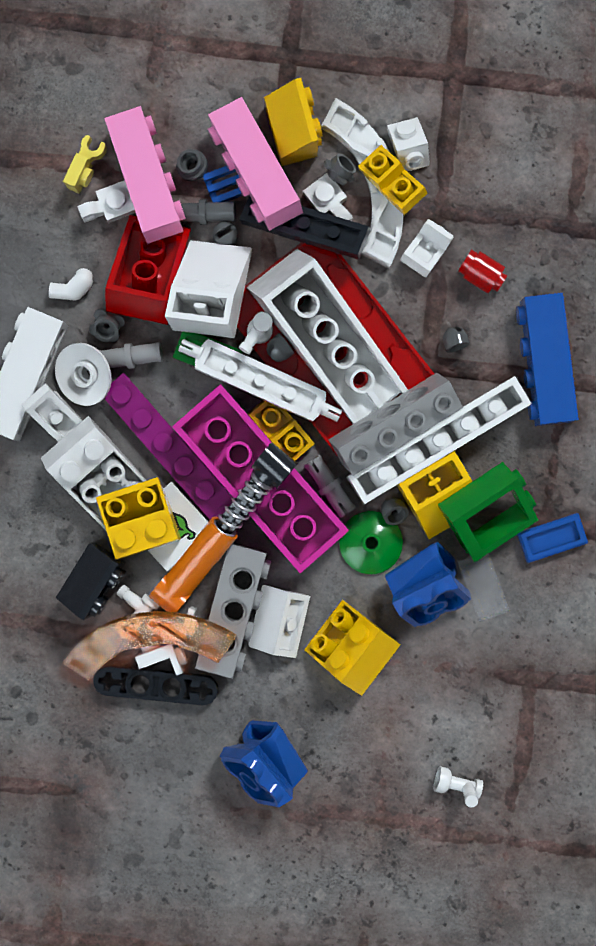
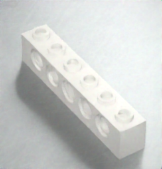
M514 376L354 476L352 474L348 475L347 479L362 504H366L532 403Z

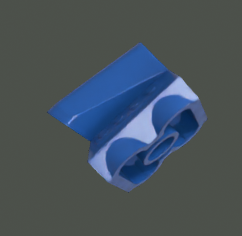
M439 542L429 545L385 574L393 595L392 604L399 616L413 627L429 624L435 621L441 614L460 609L471 600L469 590L455 578L457 568L454 557Z
M250 721L242 733L244 743L224 747L220 754L221 761L225 768L241 782L243 790L258 804L281 807L293 799V788L306 775L308 769L277 722Z

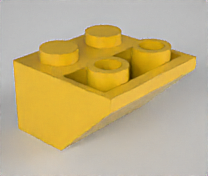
M297 78L264 97L265 108L281 166L318 157V146L322 145L321 137L323 135L318 117L312 119V115H314L312 107L314 106L311 89L310 87L304 88L302 79Z
M453 451L397 484V487L427 538L431 539L450 528L438 504L473 481L456 452Z
M159 477L96 497L115 559H122L181 539L172 509Z
M342 599L304 650L342 684L362 696L401 644Z

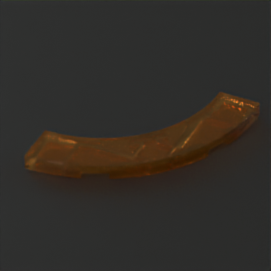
M162 611L141 612L120 617L96 628L71 650L62 664L90 680L101 666L116 657L117 654L131 648L159 646L160 644L178 645L179 648L196 652L219 663L237 635L218 624L188 614Z

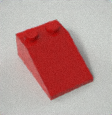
M129 215L105 287L106 311L168 325L165 313L170 289L186 252L191 228L182 226L184 232L147 244L137 216Z

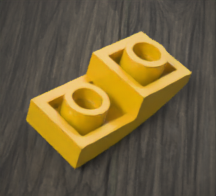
M382 145L358 165L359 170L404 215L428 194L426 188L404 169L402 163Z
M263 400L247 413L268 439L293 460H297L315 444L285 409Z

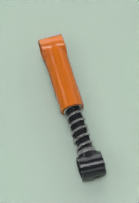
M271 442L252 465L253 473H251L250 481H245L246 486L243 489H238L239 494L236 498H232L231 505L225 506L226 511L223 514H219L218 517H212L193 540V543L148 597L174 617L193 594V591L237 539L236 528L243 526L242 521L249 519V512L256 510V504L263 501L262 496L269 494L272 488L277 489L298 463Z

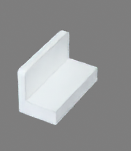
M263 585L261 588L263 594L259 609L256 610L254 627L248 645L251 648L271 655L296 658L310 596Z

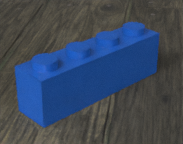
M563 293L524 297L520 301V306L516 307V318L518 325H523L524 338H520V351L522 357H527L528 369H524V383L526 388L531 389L532 401L530 402L532 404L527 406L529 419L534 420L535 426L577 421L579 418Z

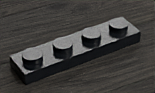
M250 195L240 217L243 225L357 260L360 259L370 234V228L367 225L301 206L302 214L269 231L264 221L257 222L250 208V205L254 204Z

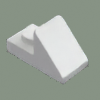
M46 383L21 404L25 411L58 442L83 421L59 393L53 391Z

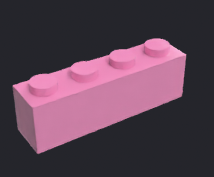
M240 97L208 114L212 127L208 128V132L216 146L222 144L225 152L221 155L229 171L235 169L240 178L236 179V183L244 197L250 195L254 204L250 205V208L257 222L264 221L270 231L302 214L303 210L299 197L243 98Z
M141 106L104 118L147 244L184 232L180 221L186 219L180 200L173 201L171 192L175 191L176 188L171 173L163 172L161 164L167 161L161 144L154 145L152 135L157 134L151 115L145 117Z

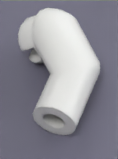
M81 268L76 271V275L67 284L51 282L49 285V298L73 301L81 299L93 285L92 272Z

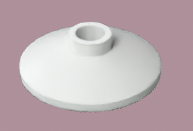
M75 343L65 347L57 357L55 364L56 380L60 390L69 400L78 405L91 406L101 402L107 396L112 381L111 370L106 358L98 349L86 343Z

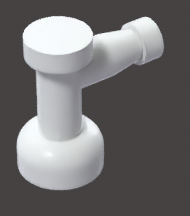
M259 312L249 322L245 341L239 346V349L244 353L250 354L253 350L252 347L256 343H265L270 339L273 332V321L268 313Z
M123 585L116 595L121 599L123 598L136 611L129 620H120L115 628L129 640L136 642L140 636L139 626L153 609H158L159 605L148 597L149 595L146 593L140 598L137 594L131 592L126 585Z
M439 766L435 775L433 789L434 792L445 793L448 789L463 792L465 804L468 807H475L482 794L483 780L475 779L470 781L452 776L448 768Z

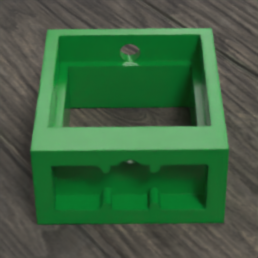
M503 462L438 504L459 544L474 563L538 521L533 510L537 506L536 502L527 490H523V487L527 485L524 478L517 469L511 471ZM511 491L517 503L472 532L466 520Z

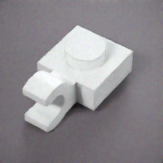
M327 173L303 190V195L316 211L326 214L330 213L333 216L352 221V215L342 205L347 200L346 194Z
M125 180L95 191L99 199L98 201L86 202L77 206L84 223L105 215L107 222L110 223L136 213Z

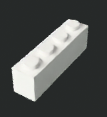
M27 307L25 313H20L16 320L14 329L17 333L13 342H8L3 351L2 359L5 361L0 371V435L19 442L30 418V415L21 404L44 385L68 328V325L63 321Z

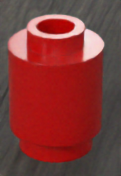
M471 250L458 272L464 275L463 278L487 294H489L491 289L498 292L507 278V275L502 273L505 266L481 251L477 253Z

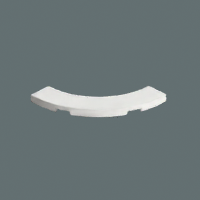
M335 98L321 125V129L339 140L351 152L358 164L363 162L380 145L389 151L383 139L378 136L363 116ZM366 178L371 195L372 220L370 234L362 255L390 269L401 239L403 213Z

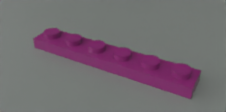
M122 373L111 383L110 390L104 399L209 520L212 517H218L219 514H223L226 511L225 506L231 505L233 497L128 376Z

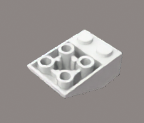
M190 240L171 285L165 318L172 330L235 338L252 253L251 247Z
M89 416L41 457L45 469L105 530L96 497L147 481Z

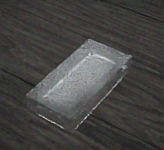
M489 553L475 563L470 557L457 561L465 586L470 592L471 601L479 622L510 611Z

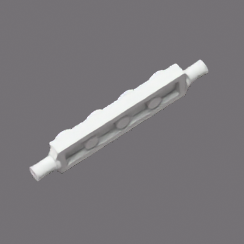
M185 339L181 342L186 347L180 345L178 351L196 358L195 370L313 422L321 414L337 422L340 417L338 415L342 413L343 409L325 402L326 391L210 339H207L201 347Z

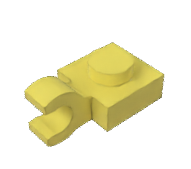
M89 135L82 139L79 154H75L63 180L68 189L80 194L82 187L86 188L91 182L94 173L91 169V163L94 160L101 159L107 151V146L104 142L100 143L97 150H89V145L92 141Z

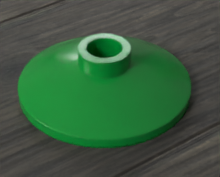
M376 511L358 513L347 521L345 526L349 531L339 539V546L344 560L351 568L364 574H378L388 570L397 562L403 546L402 534L398 525L387 524L382 514ZM368 537H375L378 544L374 549L366 547L365 542Z

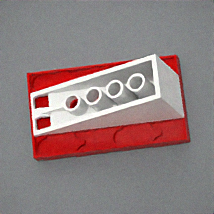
M301 242L245 285L237 329L246 338L248 324L257 313L266 312L272 317L273 332L270 339L265 343H256L252 347L265 365L326 391L325 402L343 409L341 415H338L340 417L337 422L321 414L313 422L310 421L335 454L336 452L328 439L434 375V372L341 254ZM278 333L281 334L294 351L291 357L282 362L272 360L266 350L269 341Z

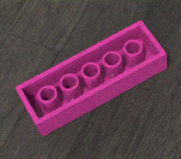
M221 384L172 426L234 498L239 494L238 489H243L246 486L245 481H250L251 473H253L252 465L271 443L268 437ZM295 468L277 489L272 488L269 494L262 496L263 501L256 504L255 511L249 512V516L299 573L303 572L349 531Z

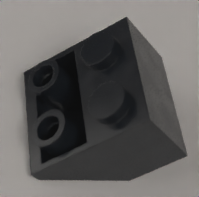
M95 542L89 543L57 594L56 599L82 620L92 616L96 617L97 614L100 615L110 598L106 597L109 589L117 588L127 572L122 569L126 561L115 559L113 553Z

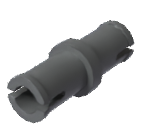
M200 199L199 203H181L186 219L180 222H200V225H208V222L236 221L235 201L207 202V199Z

